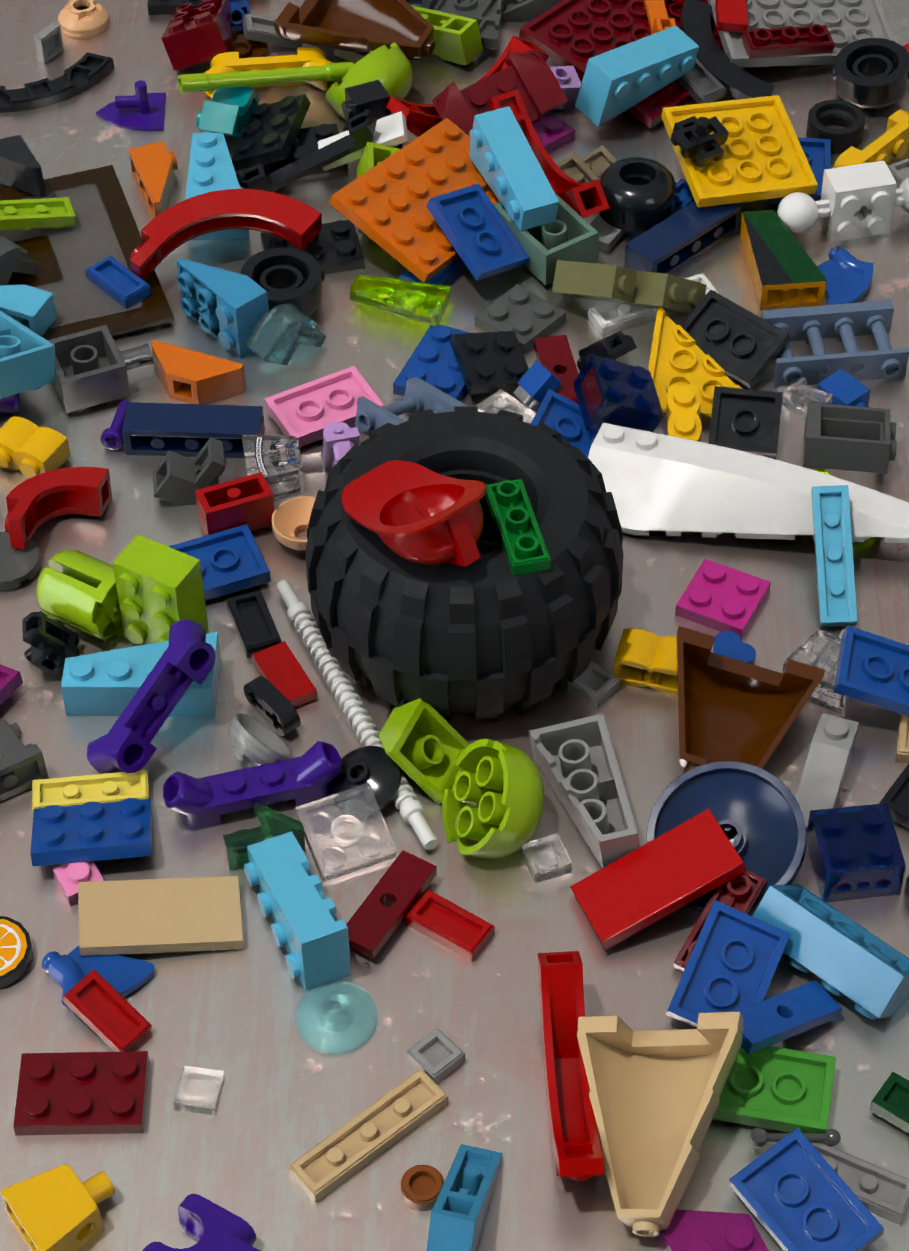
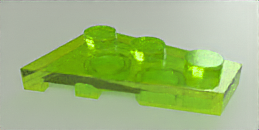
M357 275L350 287L351 301L437 327L451 299V286Z

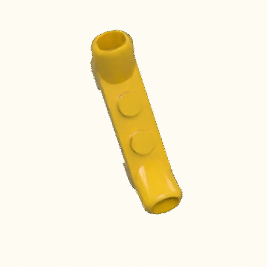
M298 47L297 55L239 58V52H225L214 56L211 60V68L204 73L218 74L322 66L333 62L328 61L326 53L318 47ZM324 80L248 86V88L261 89L313 85L327 92L331 85L335 82L338 83V81L328 82ZM210 89L204 91V93L212 98L213 93L217 89Z
M902 109L896 111L888 117L887 129L883 135L862 151L853 146L849 147L837 158L833 168L885 161L889 165L896 158H900L909 149V113Z

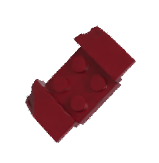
M528 50L523 53L513 52L507 54L504 61L508 67L462 90H459L453 81L432 102L442 121L448 118L469 135L470 130L473 129L474 115L491 111L487 102L491 97L518 89L532 124L538 122L547 112L567 103L568 100L548 64L536 50Z

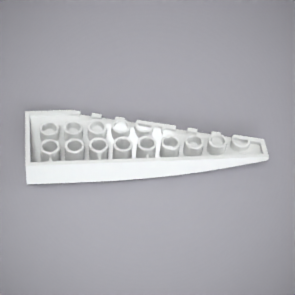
M607 423L602 424L589 451L588 458L601 472L606 492H612L623 533L649 536V531H666V536H681L682 532H702V537L717 538V535L722 533H734L735 538L795 540V535H813L814 540L812 487L848 485L852 542H864L865 539L871 537H881L884 543H909V502L805 467L736 449Z

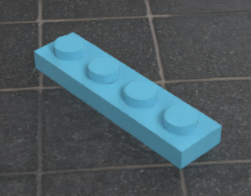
M848 485L812 487L811 496L820 628L857 626Z

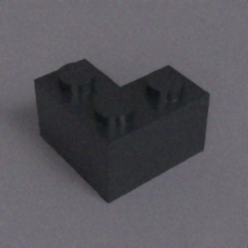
M379 80L345 88V101L342 102V110L346 118V124L348 119L362 112L365 113V109L371 110L377 120L391 115L390 110L386 108L390 96ZM348 126L343 127V132L348 131ZM403 144L393 147L401 149L403 148Z

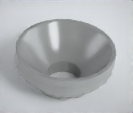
M237 713L229 724V735L233 743L232 753L241 762L246 763L250 767L274 764L292 757V751L276 733L258 720L246 714Z

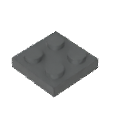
M518 284L475 315V326L484 332L514 331L523 354L534 347V338L547 337L566 322V312Z

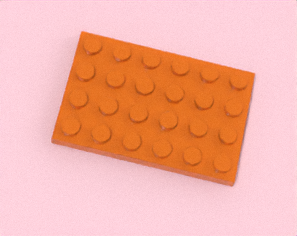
M446 118L334 193L329 204L425 283L460 257L426 207L430 198L480 184L493 204L500 201L469 157L470 136Z

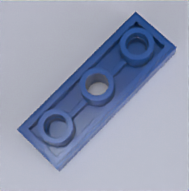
M814 980L735 1011L740 1012L744 1018L741 1048L748 1055L837 1019L842 1007Z

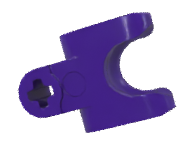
M193 1193L185 1197L179 1205L178 1216L181 1228L185 1233L195 1238L198 1243L190 1248L178 1249L164 1245L161 1242H152L142 1250L260 1251L253 1247L257 1238L255 1231L248 1222L199 1194Z

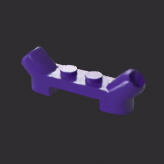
M184 619L170 626L168 648L108 734L88 744L87 759L96 771L102 774L114 773L118 770L126 773H136L148 763L157 750L150 742L191 683L194 681L201 685L215 664V650L211 644L206 643V631L200 624Z
M318 741L302 756L281 760L274 764H263L198 779L177 771L170 775L163 784V800L166 807L179 812V817L183 824L194 829L220 825L221 814L295 799L297 808L316 804L328 797L330 781L342 770L341 757L333 745Z

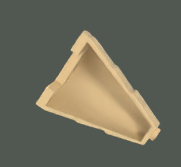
M740 1012L699 1013L697 1029L633 1031L619 1016L578 1017L577 1038L590 1087L589 1098L602 1141L601 1149L604 1157L606 1177L617 1218L632 1227V1233L636 1235L656 1237L659 1235L660 1230L667 1229L700 1159L698 1150L718 1109L720 1095L742 1044L744 1018Z

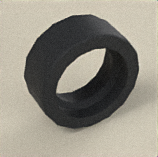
M822 101L815 104L809 110L806 136L807 138L831 139V152L834 153L844 152L851 146L856 148L862 142L865 115L859 107L847 101ZM837 123L848 128L833 129L823 126V124Z

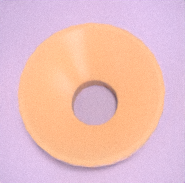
M70 0L58 15V25H60L61 33L69 38L79 40L91 39L102 35L108 30L110 17L107 9L94 0Z
M294 497L284 501L274 510L271 520L275 537L280 543L298 551L306 550L307 540H299L295 535L299 532L307 531L316 497Z

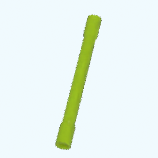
M328 63L322 66L218 74L178 75V88L180 93L204 92L210 89L324 80L328 82L341 81L354 63Z

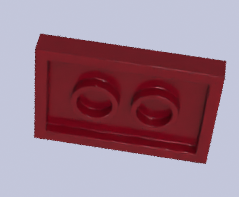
M148 1051L22 1053L13 1124L15 1135L144 1133L149 1071Z

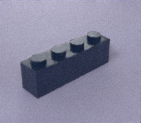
M695 201L637 238L630 240L625 248V268L636 271L673 274L738 232L741 206L737 203L698 208Z
M128 402L122 428L125 454L166 456L168 451H172L186 457H196L209 438L212 437L223 441L225 458L255 459L256 437H264L265 435L263 406Z

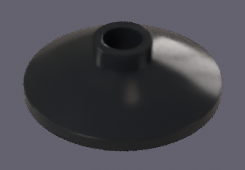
M364 746L349 752L341 759L342 770L330 781L329 795L333 804L347 815L361 817L376 813L391 802L399 789L402 775L401 768L386 754L384 748Z

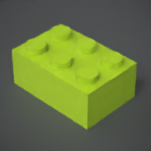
M137 534L112 562L124 637L138 645L169 640L170 626L184 619L200 624L205 629L206 634L209 633L200 560Z

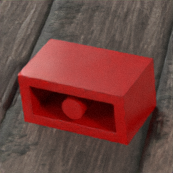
M262 472L195 490L198 520L205 536L245 524L248 525L250 531L272 526V514L275 510L274 498Z

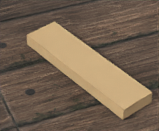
M419 1069L288 1166V1173L316 1203L448 1105V1095L422 1069Z

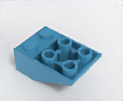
M182 258L177 260V282L181 292L180 307L187 317H192L201 325L206 333H211L226 350H231L240 359L272 342L268 294L265 289L247 275Z

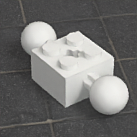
M885 161L824 169L821 199L819 201H814L811 196L802 192L791 193L780 202L777 215L789 231L793 233H802L809 230L818 219L829 242L889 234L893 207L901 206L909 213V177L900 184L899 189H896L897 183Z

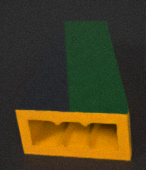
M774 210L742 212L740 239L759 311L822 306L824 303L826 278Z

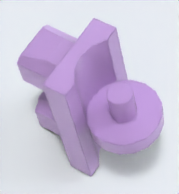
M332 422L325 427L323 431V467L325 472L331 471L354 445L359 446L360 434L358 427L350 428V426L343 422Z

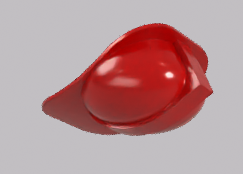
M394 460L381 464L345 486L341 499L347 515L360 525L377 533L382 542L398 556L417 564L438 565L449 563L464 567L481 558L476 542L481 536L484 525L483 511L479 502L486 493V487L483 482L451 478L413 462Z

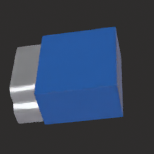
M536 360L517 382L519 386L513 393L532 411L536 412L548 389L555 392L562 382Z

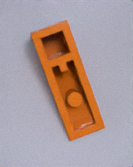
M164 141L128 149L131 174L153 219L168 209L175 185L174 170L178 169L174 152L168 151Z

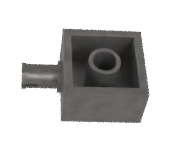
M107 325L47 340L55 345V382H53V385L66 413L130 396L127 370L154 364L153 355L148 343L120 351Z

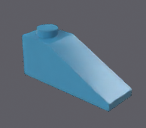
M463 1144L460 1145L431 1212L426 1251H476L503 1153Z

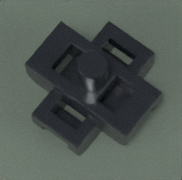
M693 116L675 123L670 141L674 146L679 145L681 147V155L685 159L691 157L699 167H703L710 159L714 161L722 159L724 150L720 146L727 141L729 132L716 116L710 119L706 117H699L697 119Z
M619 331L579 350L580 358L577 361V366L582 375L605 366L610 379H614L623 374L616 359L636 349L637 346L631 336L624 335L623 332Z
M42 611L31 612L22 619L23 641L31 645L24 655L35 667L55 676L63 669L65 658L80 656L79 650L76 649V645L79 644V634L65 627L62 622L50 619Z

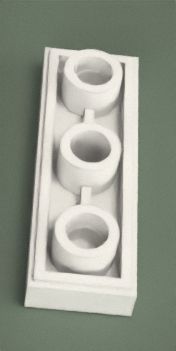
M402 111L377 120L372 143L393 147L409 141L406 117ZM349 130L318 141V149L349 135ZM365 147L323 167V170L327 171L360 159Z

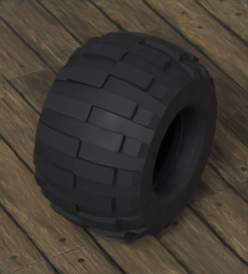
M454 406V411L434 413L429 409L409 414V421L399 425L386 423L370 432L369 438L361 442L360 446L354 445L328 473L325 491L318 490L307 528V546L305 550L307 582L311 599V610L327 648H333L340 667L356 682L359 681L368 690L373 688L375 695L385 699L386 702L399 707L421 698V700L430 704L445 720H451L453 714H474L475 721L499 718V713H503L505 708L516 706L520 711L542 703L543 699L551 696L553 689L560 691L568 682L572 683L588 668L595 649L601 651L617 614L618 599L622 591L624 553L622 549L623 532L612 492H606L601 472L589 458L585 457L578 447H572L569 442L562 439L561 433L544 423L533 426L523 422V415L505 410H500L495 414L479 412L477 406ZM394 460L413 462L447 477L477 480L485 485L500 483L505 480L522 479L551 559V569L512 576L485 495L479 500L483 511L484 525L481 536L476 542L479 553L483 554H480L481 558L464 567L449 563L423 565L398 556L382 542L377 533L365 528L347 515L342 504V492L350 482L381 464Z

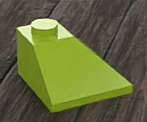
M419 698L394 708L378 736L386 754L437 804H440L443 801L445 788H451L460 768L455 765V762L470 744L430 704Z

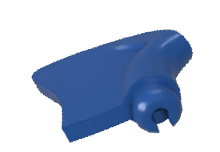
M836 246V251L832 248L828 253L830 260L817 266L826 278L825 295L827 305L857 303L866 295L871 287L874 264L860 261L841 246Z
M79 946L68 955H60L56 951L49 952L42 960L43 970L48 972L49 977L63 989L62 1004L67 1008L69 1007L63 1002L64 995L93 969L122 997L143 986L155 973V966L152 963L121 955L80 956Z

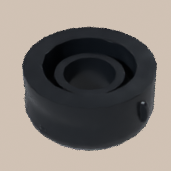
M883 38L861 39L845 46L838 53L835 67L831 70V77L835 80L839 96L844 101L855 104L862 110H880L895 104L903 98L909 86V54L907 50L900 44Z
M626 158L613 163L602 173L600 184L610 209L599 214L607 224L624 231L646 232L654 225L659 224L674 214V196L677 194L676 182L672 173L661 163L648 158Z
M294 248L267 249L250 257L241 269V274L249 276L267 291L270 324L290 325L301 322L311 316L321 303L322 282L325 280V273L320 268L318 261L307 252Z

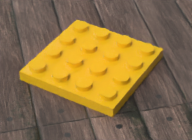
M779 95L663 108L661 118L670 139L675 123L693 116L697 119L699 117L710 119L716 116L729 132L727 141L720 146L724 150L722 159L718 161L710 159L703 167H699L691 157L685 159L681 155V147L673 145L698 208L783 198L795 192H802L807 195L816 193L818 183Z

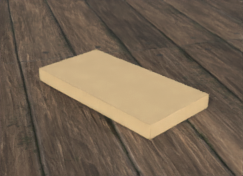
M239 876L78 882L80 956L243 949Z

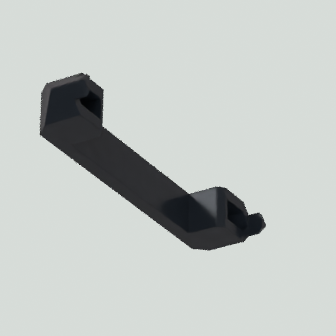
M365 109V113L362 112L348 119L349 135L270 174L262 164H257L245 170L242 175L238 172L236 174L238 183L243 189L274 192L365 147L367 142L373 141L377 119L371 110Z

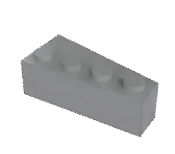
M604 714L530 730L529 737L535 762L601 867L604 868L638 849L640 844L637 828Z

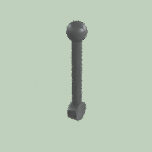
M755 1128L751 1131L750 1143L755 1147H763L767 1142H779L789 1133H767L762 1128ZM829 1129L825 1133H803L809 1142H825L829 1146H836L841 1141L840 1133L835 1129Z

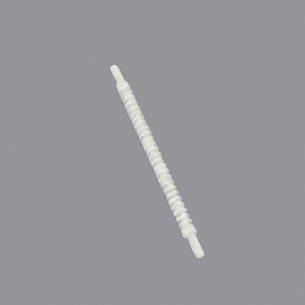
M288 580L280 581L276 588L288 608L287 616L291 623L294 624L295 630L298 631L299 637L302 638L303 644L306 645L307 651L310 652V656L314 659L315 665L318 666V670L326 681L327 686L331 688V694L335 696L334 698L339 703V708L343 710L348 723L352 725L351 728L356 733V738L360 740L362 747L379 746L384 748L378 736L380 732L377 731V725L373 723L368 710L364 708L365 705L360 701V696L352 686L351 680L347 679V673L340 667L334 651L331 648H327L309 607L304 602H300ZM401 770V783L392 801L396 802L395 806L400 810L399 813L403 821L411 824L424 849L432 850L437 847L439 842L424 817L425 809L422 803L417 800V795L413 793L412 786L408 785V779L404 777V773Z

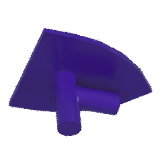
M140 80L134 84L136 95L115 96L114 102L96 112V115L101 119L120 128L134 131H164L166 93H147L146 82Z

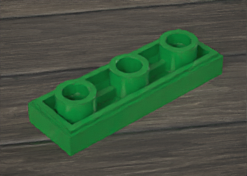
M522 479L505 480L500 483L485 485V497L512 576L551 569V559Z

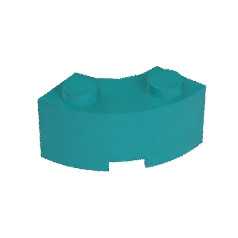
M253 88L217 89L213 93L211 101H204L203 109L199 110L197 114L196 126L201 132L223 133L227 137L241 138L243 135L241 130L247 126L253 110L259 105L260 98Z

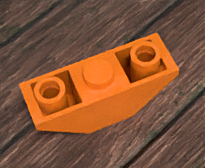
M153 340L151 343L154 369L169 398L190 404H208L245 392L244 364Z

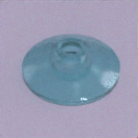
M340 981L324 983L308 991L298 1003L295 1012L296 1029L301 1039L311 1048L328 1054L347 1053L361 1047L373 1035L378 1021L377 1007L373 998L361 987ZM334 1008H339V1009H341V1010L338 1011V1012H332V1011H330L331 1009H334Z

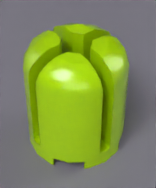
M66 550L56 553L48 561L50 568L44 567L38 578L36 598L41 610L48 617L107 642L106 639L114 635L120 638L123 637L124 631L113 565L78 550Z

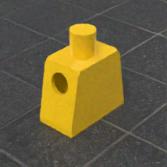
M66 1164L9 1186L1 1191L6 1212L31 1251H78L99 1234L103 1228L97 1204L115 1194V1189L104 1171L81 1182L71 1166Z

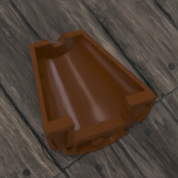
M679 626L676 636L679 761L684 768L683 773L704 764L720 761L742 762L763 769L824 677L825 669L788 659L783 673L713 653L711 650L715 640L714 636Z

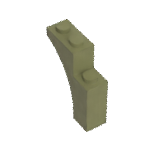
M557 260L552 292L573 298L608 301L653 309L662 307L665 311L690 315L705 297L707 285L667 273L636 271L618 265Z

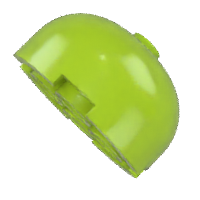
M396 42L390 45V49L383 45L363 57L348 69V73L341 80L343 83L339 85L335 82L328 89L325 98L342 119L346 120L342 110V102L345 101V88L379 80L390 98L393 96L404 100L413 82V71L408 58Z
M490 739L477 740L471 743L455 762V765L460 768L456 774L452 789L445 788L442 822L448 844L457 841L460 854L486 860L502 859L519 851L535 833L544 806L543 781L536 764L519 748ZM466 804H471V805L478 806V809L472 808V807H468V806H466V807H464V808H462V807L465 806ZM460 837L479 842L473 846H470L469 844L465 843Z

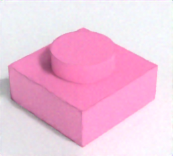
M94 861L65 863L53 868L54 878L69 906L78 903V882L104 881Z

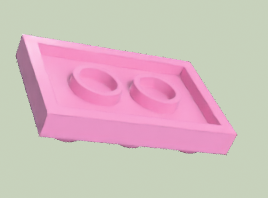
M355 366L264 398L265 409L289 441L292 437L296 438L291 443L292 445L294 441L297 442L294 449L323 439V431L329 423L343 422L350 426V428L355 427L357 402L361 396L366 397L381 407L385 406Z

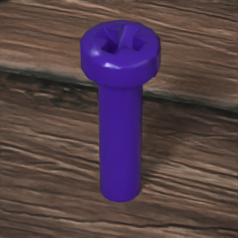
M127 400L119 403L110 428H106L101 435L102 445L109 450H119L124 444L122 428L129 402Z

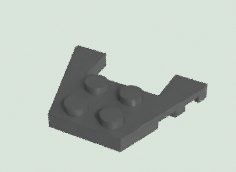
M432 0L429 8L431 10L477 19L483 47L490 49L499 48L503 0Z

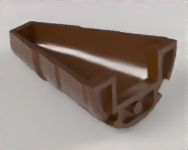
M305 0L300 8L289 2L274 22L277 35L283 39L350 52L371 53L383 45L390 49V45L396 42L408 60L422 61L425 57L429 58L432 55L436 42L433 40L434 27L406 0Z

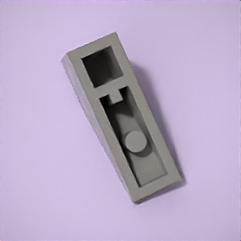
M821 713L795 797L803 813L806 832L826 837L854 754L859 722Z

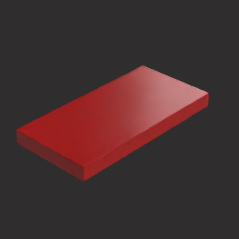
M707 809L575 883L570 888L604 948L607 950L742 874L747 869L711 811Z

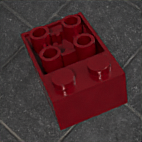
M202 0L203 3L193 6L192 3H186L176 8L161 38L174 71L212 60L217 54L230 52L232 33L229 0Z

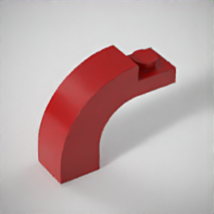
M98 467L60 468L33 476L16 486L6 497L8 513L5 518V531L9 533L11 548L25 549L37 528L54 517L67 514L101 517L112 499L109 469Z

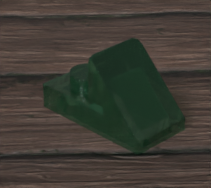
M254 803L255 828L241 829L234 833L223 835L226 861L230 871L244 868V864L249 863L247 846L291 831L303 852H306L302 822L258 803Z

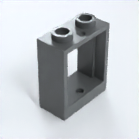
M808 402L804 430L803 467L887 474L888 461H895L897 440H895L896 423L890 422V409Z

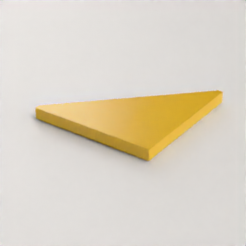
M657 307L642 416L666 419L667 393L671 384H696L701 394V423L711 424L715 386L742 388L739 385H735L725 375V370L709 354L706 355L695 344V340L680 325H676L666 315V311L662 307Z

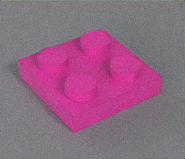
M704 559L677 602L675 615L720 632H734L742 639L768 596L771 582Z

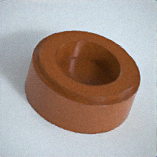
M416 1165L411 1167L404 1173L401 1179V1196L408 1207L417 1211L433 1209L444 1184V1178L432 1166Z

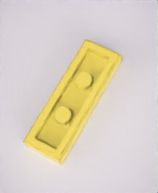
M140 770L136 773L115 772L32 780L33 815L34 809L44 808L49 805L72 806L83 805L87 802H117L128 798L150 799L148 770Z

